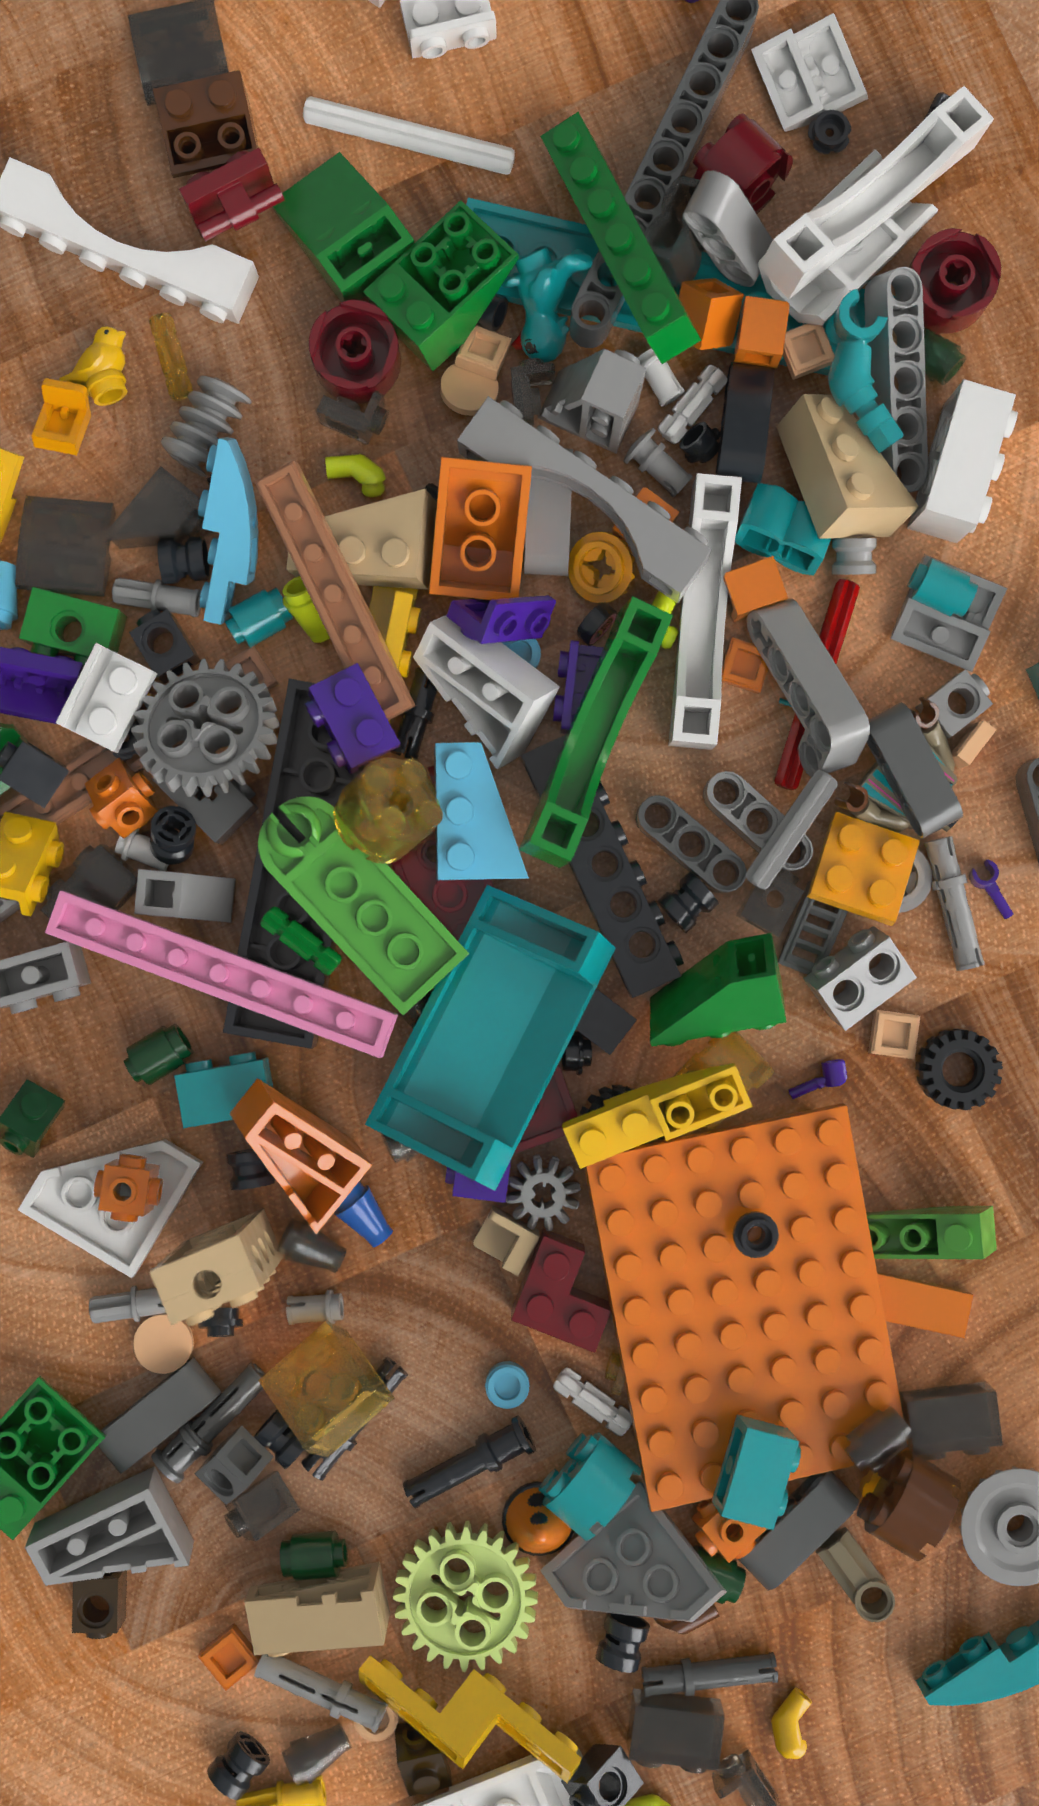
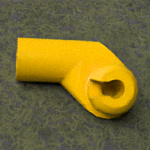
M797 1687L788 1695L771 1720L775 1747L787 1759H799L804 1756L807 1749L806 1741L802 1740L798 1721L812 1704V1701Z

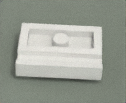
M96 643L56 723L118 754L136 718L134 713L140 710L143 704L142 699L148 694L157 673Z

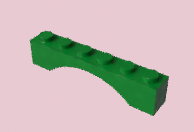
M576 112L540 137L645 339L661 364H664L700 342L701 338L637 222L600 148L580 113Z
M634 596L619 610L520 845V851L558 868L572 861L589 820L595 794L613 745L634 698L657 656L673 615Z

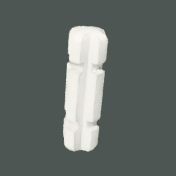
M713 365L706 366L698 376L700 382L698 384L696 382L692 383L672 408L674 414L672 416L667 414L659 424L658 431L667 441L673 444L679 443L688 431L685 427L687 425L691 427L714 399L711 396L712 393L718 394L725 386L727 378L719 368Z
M564 1368L554 1382V1390L565 1398H568L569 1395L573 1397L572 1403L599 1423H602L603 1420L606 1421V1428L617 1436L624 1435L632 1425L630 1411L622 1405H619L618 1408L615 1407V1400L586 1380L582 1383L580 1381L581 1376L571 1368Z

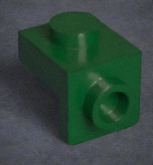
M26 1079L0 1116V1144L16 1155L25 1153L34 1158L39 1151L41 1140L63 1110L65 1100Z

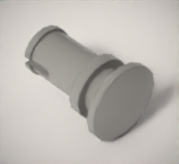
M652 428L633 443L624 458V462L627 464L632 458L640 464L637 469L642 473L646 470L674 498L693 476L690 473L688 474L664 451L666 446L662 442L658 445L651 439L656 432Z

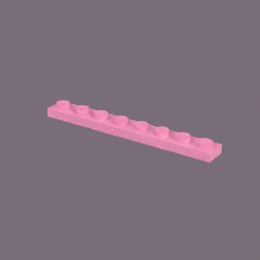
M60 890L45 931L46 934L378 1058H382L398 1016V1014L67 891Z

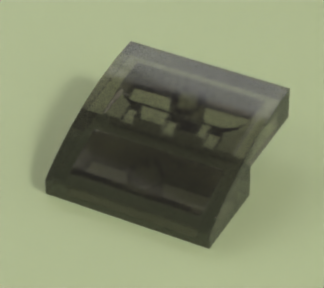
M195 0L128 15L136 61L147 106L156 104L154 88L230 72L214 0Z
M26 496L18 540L16 588L32 590V587L55 593L104 597L112 560L109 546L116 515L114 504Z

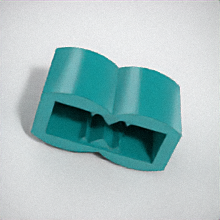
M763 483L757 484L735 536V543L743 549L769 558L773 556L784 567L801 574L813 576L822 563L831 538L819 539L805 501H798L780 486Z

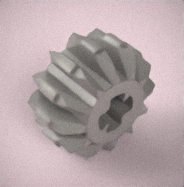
M538 1154L533 1156L535 1170L531 1171L522 1161L517 1164L518 1171L524 1179L509 1176L508 1185L521 1191L507 1194L506 1202L510 1204L522 1202L513 1211V1217L518 1220L529 1212L530 1216L527 1222L529 1229L533 1230L536 1227L539 1217L544 1218L546 1231L553 1230L551 1216L556 1215L563 1224L569 1222V1217L562 1207L578 1209L579 1201L566 1194L576 1193L581 1188L579 1182L563 1183L574 1173L571 1166L563 1168L557 1174L559 1158L552 1156L548 1168H542V1158ZM543 1182V1187L546 1186V1183H550L553 1186L551 1189L552 1200L546 1203L543 1202V1198H541L540 1202L533 1199L535 1196L534 1185Z

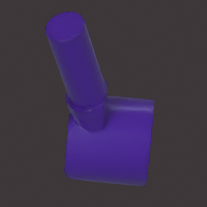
M985 860L984 865L991 874L990 880H981L974 868L970 871L969 880L974 887L985 889L1002 917L1007 919L1014 913L995 882L999 876V869L993 861Z
M837 1059L822 1062L823 1076L788 1089L792 1099L816 1089L843 1085L847 1079L845 1061Z

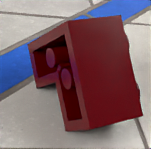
M543 1228L511 1309V1321L595 1353L611 1313L609 1301L572 1287L585 1255L584 1244L552 1231H546Z

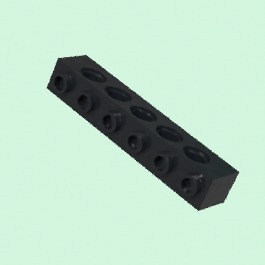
M567 734L521 755L522 763L539 800ZM600 781L590 812L598 821V830L592 836L581 837L569 865L600 933L616 947L612 959L629 996L635 998L681 977L678 967L683 965L684 962L675 942L672 940L666 943L659 927L666 924L656 901L647 902L641 886L647 884L646 878L637 860L629 863L622 848V846L629 844L627 837L618 820L610 822L604 806L610 804V801ZM600 852H607L616 860V870L609 877L597 875L592 868V859ZM626 892L632 896L635 908L630 916L622 918L612 912L610 902L614 894ZM637 932L647 933L653 941L651 953L643 958L634 956L629 949L630 938Z

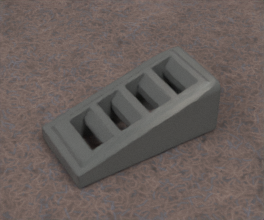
M808 881L778 959V964L807 975L812 972L813 966L818 961L829 956L848 912L835 907L834 912L813 905L814 899L807 897L812 881ZM808 914L830 921L827 929L807 922ZM803 930L823 938L821 946L799 938L801 931ZM796 946L816 954L814 963L793 955L794 947Z

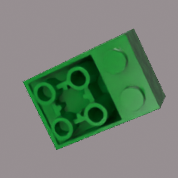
M340 152L284 191L282 194L285 201L272 207L341 302L364 298L365 294L363 291L415 243L413 237L387 202Z
M460 200L373 281L363 293L369 303L377 306L386 314L394 326L397 337L433 372L467 340L518 261L519 255Z
M772 933L725 942L681 974V977L676 978L650 997L651 1047L659 1045L678 1046L687 1040L703 1037L722 1038L732 1032L747 1029L766 1030L774 1027L776 1024L787 1022L782 980Z
M41 1376L33 1382L0 1419V1530L11 1540L17 1537L106 1437L101 1430Z

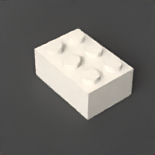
M963 379L943 405L928 456L927 480L924 486L918 490L915 500L919 508L911 515L907 529L958 543L968 533H973L978 523L983 524L986 521L992 504V497L986 496L990 481L998 479L1005 460V454L999 453L1003 437H1010L1017 420L1018 412L1012 410L1016 394Z

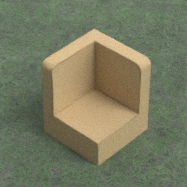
M493 1205L473 1244L478 1249L502 1261V1268L519 1276L540 1235L539 1230L536 1228L533 1230L529 1229L527 1223L519 1219L516 1220L512 1215Z

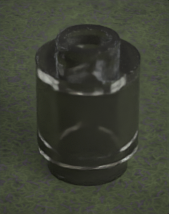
M889 1406L883 1412L878 1409L848 1433L845 1437L850 1445L844 1451L861 1472L868 1467L875 1474L908 1447L907 1441L914 1434L897 1411Z

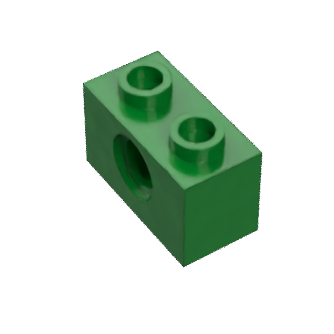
M32 587L19 639L32 646L31 653L51 657L58 656V653L73 656L74 661L82 662L84 667L96 643L118 653L127 616L116 608ZM72 622H80L82 626L80 636L75 641L66 642L63 635L66 626Z

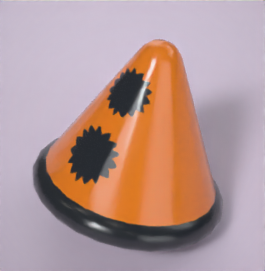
M538 1481L519 1487L509 1496L502 1512V1526L508 1541L511 1544L515 1542L519 1544L518 1550L532 1556H545L561 1550L568 1544L574 1531L543 1505L544 1495L538 1490L542 1482Z

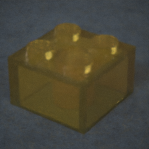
M327 1321L320 1325L258 1380L305 1451L327 1458L395 1399L347 1330Z

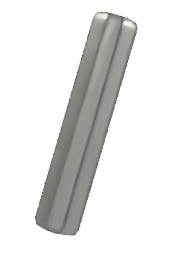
M817 770L812 775L747 870L745 877L753 885L763 890H766L771 885L838 787V782L830 774Z

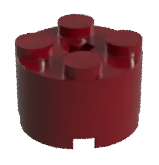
M741 113L731 121L725 134L715 144L712 142L706 143L694 157L693 164L697 167L691 184L692 190L695 191L704 172H720L735 181L755 213L758 214L775 196L776 193L770 187L778 176L783 181L786 180L792 168L793 158L755 120Z
M945 229L929 237L916 253L909 268L918 273L922 282L924 330L927 333L939 335L962 331L975 323L993 300L998 289L1002 267L997 251L985 237L977 233L974 236L961 232L962 229Z
M361 300L341 302L339 306L332 308L328 312L324 311L318 316L310 331L309 351L315 372L323 388L341 401L353 404L378 402L393 387L400 373L401 352L396 331L386 314L377 306ZM357 348L363 349V354H357L355 358H351L348 353L354 354Z

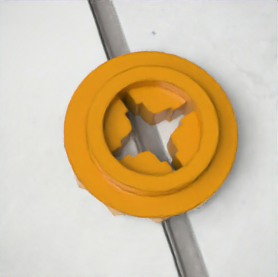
M593 532L577 541L569 555L568 575L573 588L581 597L594 603H607L627 593V587L635 578L633 574L635 557L630 554L626 547V541L620 540L610 532ZM605 555L606 564L611 566L615 573L604 574L602 578H599L600 571L594 568V565L588 564V562L603 560Z

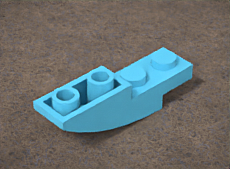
M230 437L218 438L217 446L212 445L210 447L206 470L212 473L209 490H203L198 508V515L204 517L202 529L219 533L218 539H212L208 552V564L213 565L211 581H205L200 595V607L205 608L203 621L219 625L230 618L228 609L232 607L236 583L248 585L255 580L258 558L259 531L253 484L236 439Z

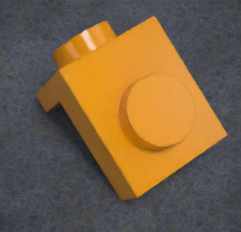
M45 378L41 385L44 404L31 435L33 446L35 448L77 456L91 418L87 388L84 385L69 381Z

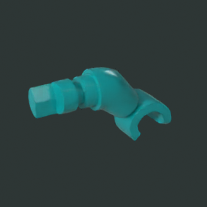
M854 289L842 299L834 315V328L843 342L838 343L828 374V383L838 406L844 405L850 415L857 414L859 420L856 424L863 435L868 436L878 453H881L905 436L884 403L878 406L875 401L878 394L872 387V384L875 382L871 376L872 348L867 343L873 341L880 334L888 318L877 316L872 326L867 328L855 325L849 316V309L857 305L860 297L858 289Z

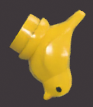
M112 327L98 329L94 336L93 344L81 355L73 371L60 377L59 381H69L86 386L88 395L99 406L111 405L123 399L127 394L126 378L122 373L125 365V355L121 349L123 340L126 337L125 331H118Z

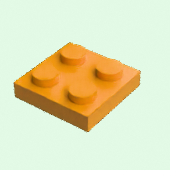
M835 812L832 815L807 897L892 926L896 923L920 840Z

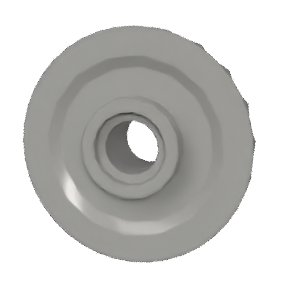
M1015 1466L1009 1470H995L993 1475L986 1479H980L979 1485L973 1491L968 1492V1500L965 1507L961 1509L962 1519L961 1526H959L963 1547L975 1566L992 1580L1010 1586L1038 1584L1039 1472L1033 1468L1021 1469ZM1024 1515V1522L1020 1528L1013 1531L1007 1530V1523L1012 1517Z

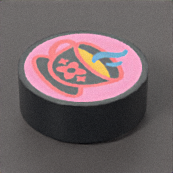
M606 602L599 603L583 619L577 629V636L588 646L593 645L608 631L614 623L618 612Z

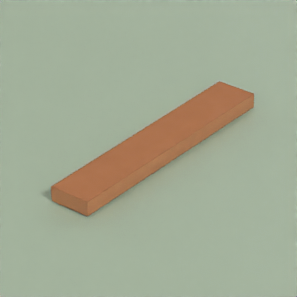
M293 460L255 481L344 668L346 669L356 663L359 664L388 720L415 707L416 705L299 463Z

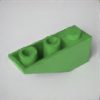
M942 1206L866 1212L875 1259H985L997 1250L993 1206Z

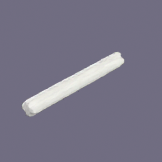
M312 96L307 97L304 104L303 118L307 124L505 175L510 174L513 168L515 151L507 146Z

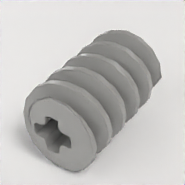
M200 376L197 383L204 393L191 391L188 395L189 401L195 408L182 406L179 410L180 416L186 423L173 421L170 425V429L177 439L164 436L160 442L168 454L178 463L200 476L207 477L199 467V463H207L208 448L212 445L217 446L218 432L233 434L234 430L226 422L227 417L242 419L243 415L236 408V402L250 405L251 399L234 386L219 378Z

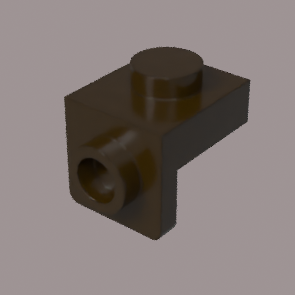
M407 1722L397 1724L395 1729L397 1765L409 1797L418 1794H431L439 1789L451 1787V1770L446 1755Z

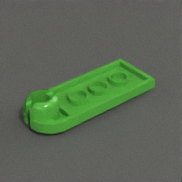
M308 796L286 801L278 806V809L306 839L299 844L271 813L263 823L258 838V850L263 865L389 1002L404 1015L469 953L331 804L322 799Z

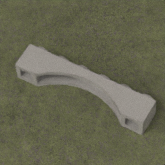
M488 396L457 439L459 454L471 460L532 466V479H541L567 487L590 500L608 515L625 537L635 557L641 579L678 603L709 560L712 549L706 546L708 543L707 539L691 527H685L683 530L669 520L671 518L670 514L655 502L649 501L646 505L633 496L634 490L622 479L616 476H612L609 479L595 470L597 468L596 463L584 453L576 450L572 454L560 446V439L546 427L539 425L537 428H534L522 420L523 414L511 403L502 400L499 404Z

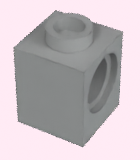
M966 669L926 698L938 706V721L947 739L955 735L993 705L987 697L990 691L985 682L976 674L970 675ZM951 692L959 693L964 697L966 709L963 714H957L950 709L948 697ZM922 702L915 707L919 714L923 709Z

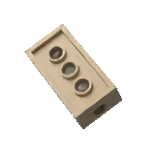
M261 1209L182 1242L149 1273L170 1324L173 1325L185 1320L189 1327L214 1316L213 1311L228 1301L231 1307L235 1308L258 1297L257 1292L265 1288L263 1284L271 1280L269 1276L276 1273L275 1268L283 1259V1254L264 1209Z

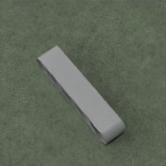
M904 266L876 275L870 279L865 287L864 304L865 328L872 326L877 316L888 318L880 334L873 341L867 343L872 348L871 376L875 380L872 387L878 394V397L875 398L878 406L884 403L905 435L881 452V454L896 475L897 467L899 466L902 474V484L908 492H913L924 486L928 476L923 287L918 273L912 268ZM891 284L895 289V298L891 293ZM893 330H894V332H895V334H896V337H897V345H896L895 342L893 341V337H892V332H893ZM894 376L898 380V391L894 385Z

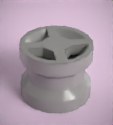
M877 538L832 539V548L836 551V562L832 565V574H876V564L872 561V551L877 547Z

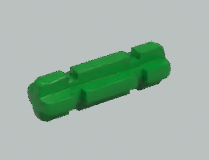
M271 907L263 916L260 922L261 926L272 935L278 934L280 936L279 940L307 962L312 960L314 962L313 966L324 975H331L341 963V955L331 947L325 948L322 946L323 941L294 920L292 922L289 921V915L281 909Z

